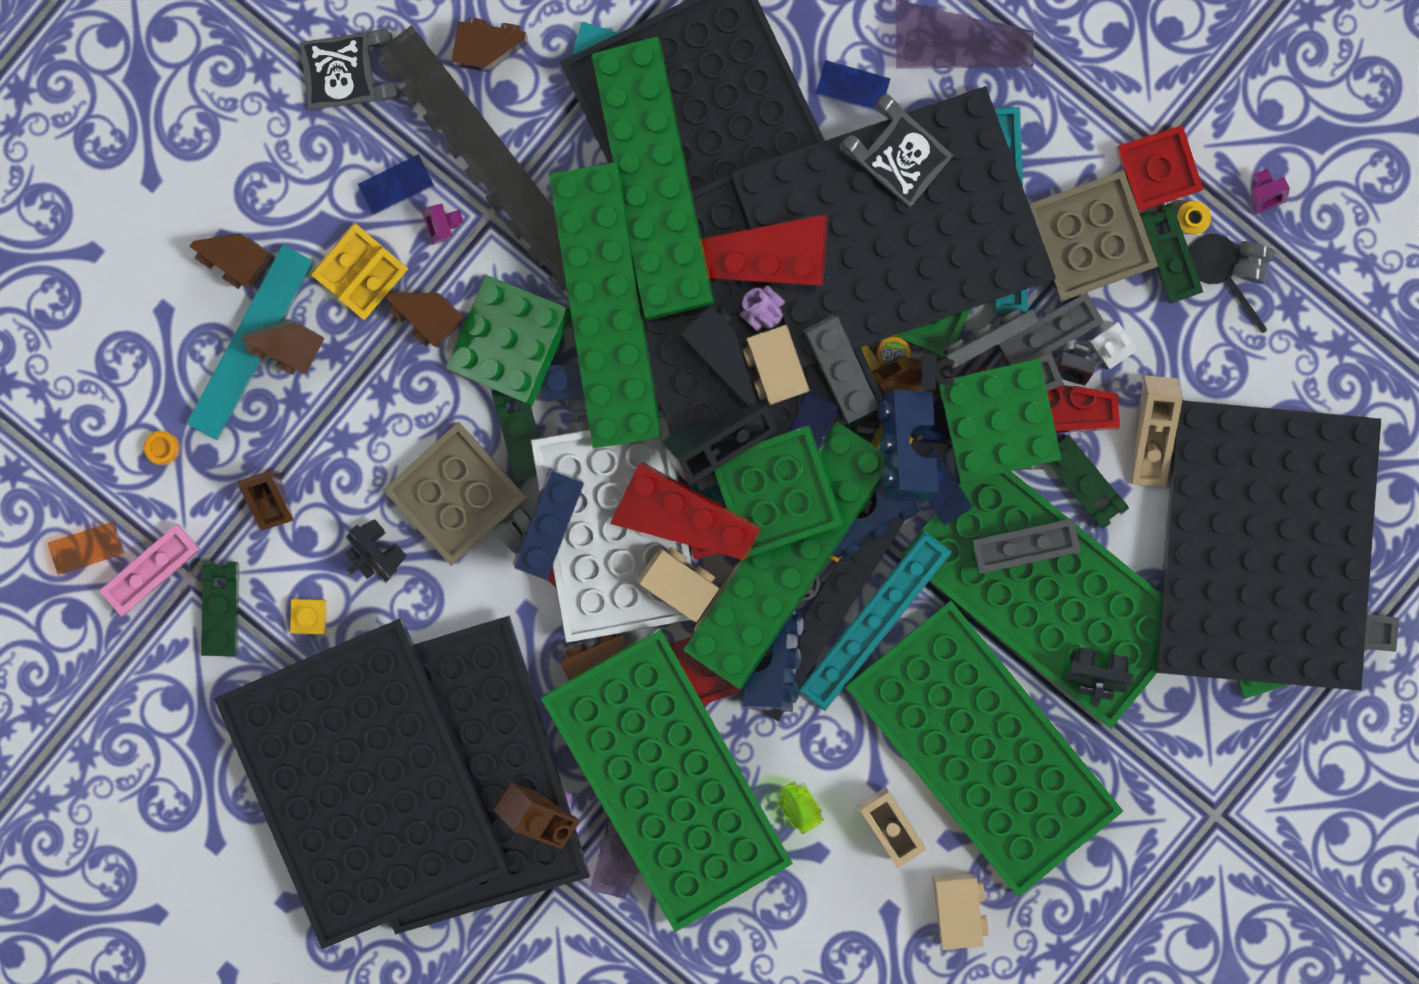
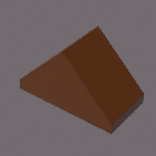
M279 470L267 471L238 480V487L261 531L294 521Z

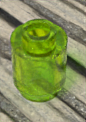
M793 781L778 791L781 797L776 800L777 804L794 829L798 828L801 834L812 830L824 820L820 814L822 809L805 783L797 785Z

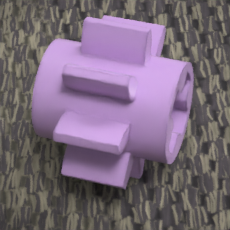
M766 286L764 290L755 288L744 296L742 306L745 310L740 316L756 331H759L761 327L772 328L780 322L783 316L780 307L785 301L776 292L774 293L769 286Z

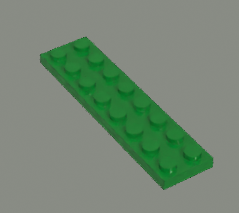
M653 37L593 53L591 55L613 163H619L630 247L644 316L647 320L715 304L661 42L658 37Z
M615 162L549 174L592 447L594 449L662 438L638 281L630 247L619 163Z
M839 422L835 423L818 450L844 524L745 558L684 648L686 653L738 689L743 688L881 482L884 469V454L880 452V449Z

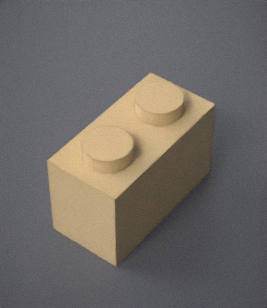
M787 325L745 340L747 347L742 348V354L747 367H754L758 380L753 381V385L759 401L765 400L767 406L809 392Z
M670 546L668 551L659 547L636 581L676 610L697 622L719 590L712 583L715 576L701 566L693 570L684 564L687 557Z
M887 787L858 805L864 818L897 868L926 850L923 842Z
M974 873L933 877L939 941L942 950L984 946L983 936H988V923L986 915H980L979 902H985L983 881L977 882Z

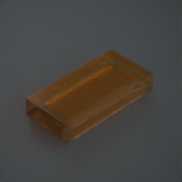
M115 522L47 543L58 575L125 554Z

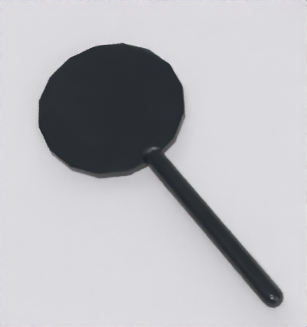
M1207 234L1198 238L1191 246L1189 252L1199 280L1206 284L1226 282L1259 330L1265 333L1267 331L1266 326L1231 278L1234 265L1239 262V253L1235 244L1220 234Z

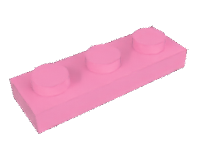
M176 524L100 590V593L121 617L125 616L201 549L180 524Z

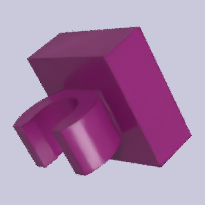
M1268 169L1254 173L1256 180L1253 181L1254 188L1251 193L1250 205L1255 215L1287 202L1290 187L1285 177L1273 181Z
M442 203L429 206L422 212L431 245L447 241L452 236L451 229L458 228L460 224L464 223L460 210L445 214Z

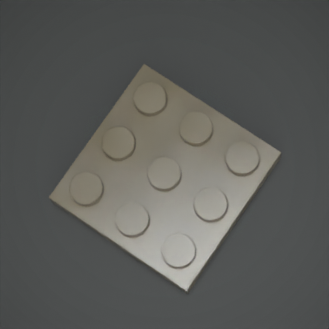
M1124 170L1029 204L1056 279L1052 282L1060 302L1158 267Z
M457 422L383 489L387 496L450 566L455 564L528 498L460 422Z

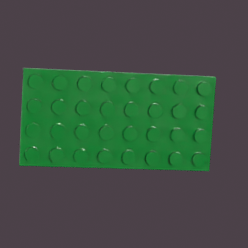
M1012 471L959 482L899 556L901 558L904 557L924 530L950 549L952 553L930 579V582L1112 729L1157 674L1155 669L1161 593L1077 524H1075L1081 552L979 574L972 539L1069 518ZM1080 647L1096 651L1094 666L1105 669L1107 657L1110 654L1127 656L1128 673L1133 674L1132 685L1127 686L1125 693L1114 691L1113 700L1101 698L1098 707L1089 705L1090 696L1078 693L1079 683L1065 681L1064 678L1067 668L1072 663L1075 653Z
M951 600L845 686L1017 897H1020L1124 812Z
M660 628L540 696L675 932L793 864Z

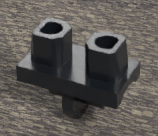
M375 519L361 527L358 525L354 526L346 536V539L359 552L358 554L351 548L345 553L353 563L346 571L352 576L359 570L366 579H369L374 574V570L386 583L396 574L397 568L406 558V554L395 543L383 553L377 548L374 543L384 536L386 532Z
M1080 647L1065 672L1064 680L1079 683L1078 693L1090 696L1089 705L1098 707L1101 698L1113 700L1114 691L1125 693L1127 686L1132 685L1133 674L1128 673L1127 656L1110 654L1107 657L1105 669L1094 666L1096 651Z

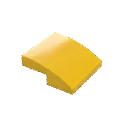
M354 222L310 274L365 320L406 273L408 268Z

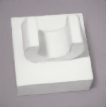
M1119 322L1089 341V344L1108 370L1138 350Z

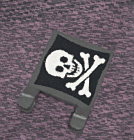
M378 29L367 33L300 42L308 110L399 99V87L395 84L387 83L374 86L369 47L391 46L393 44L392 33L387 29Z
M885 94L875 102L874 107L879 113L890 119L891 123L868 150L852 135L843 140L840 144V150L858 162L910 208L953 157V154L903 111L889 94Z

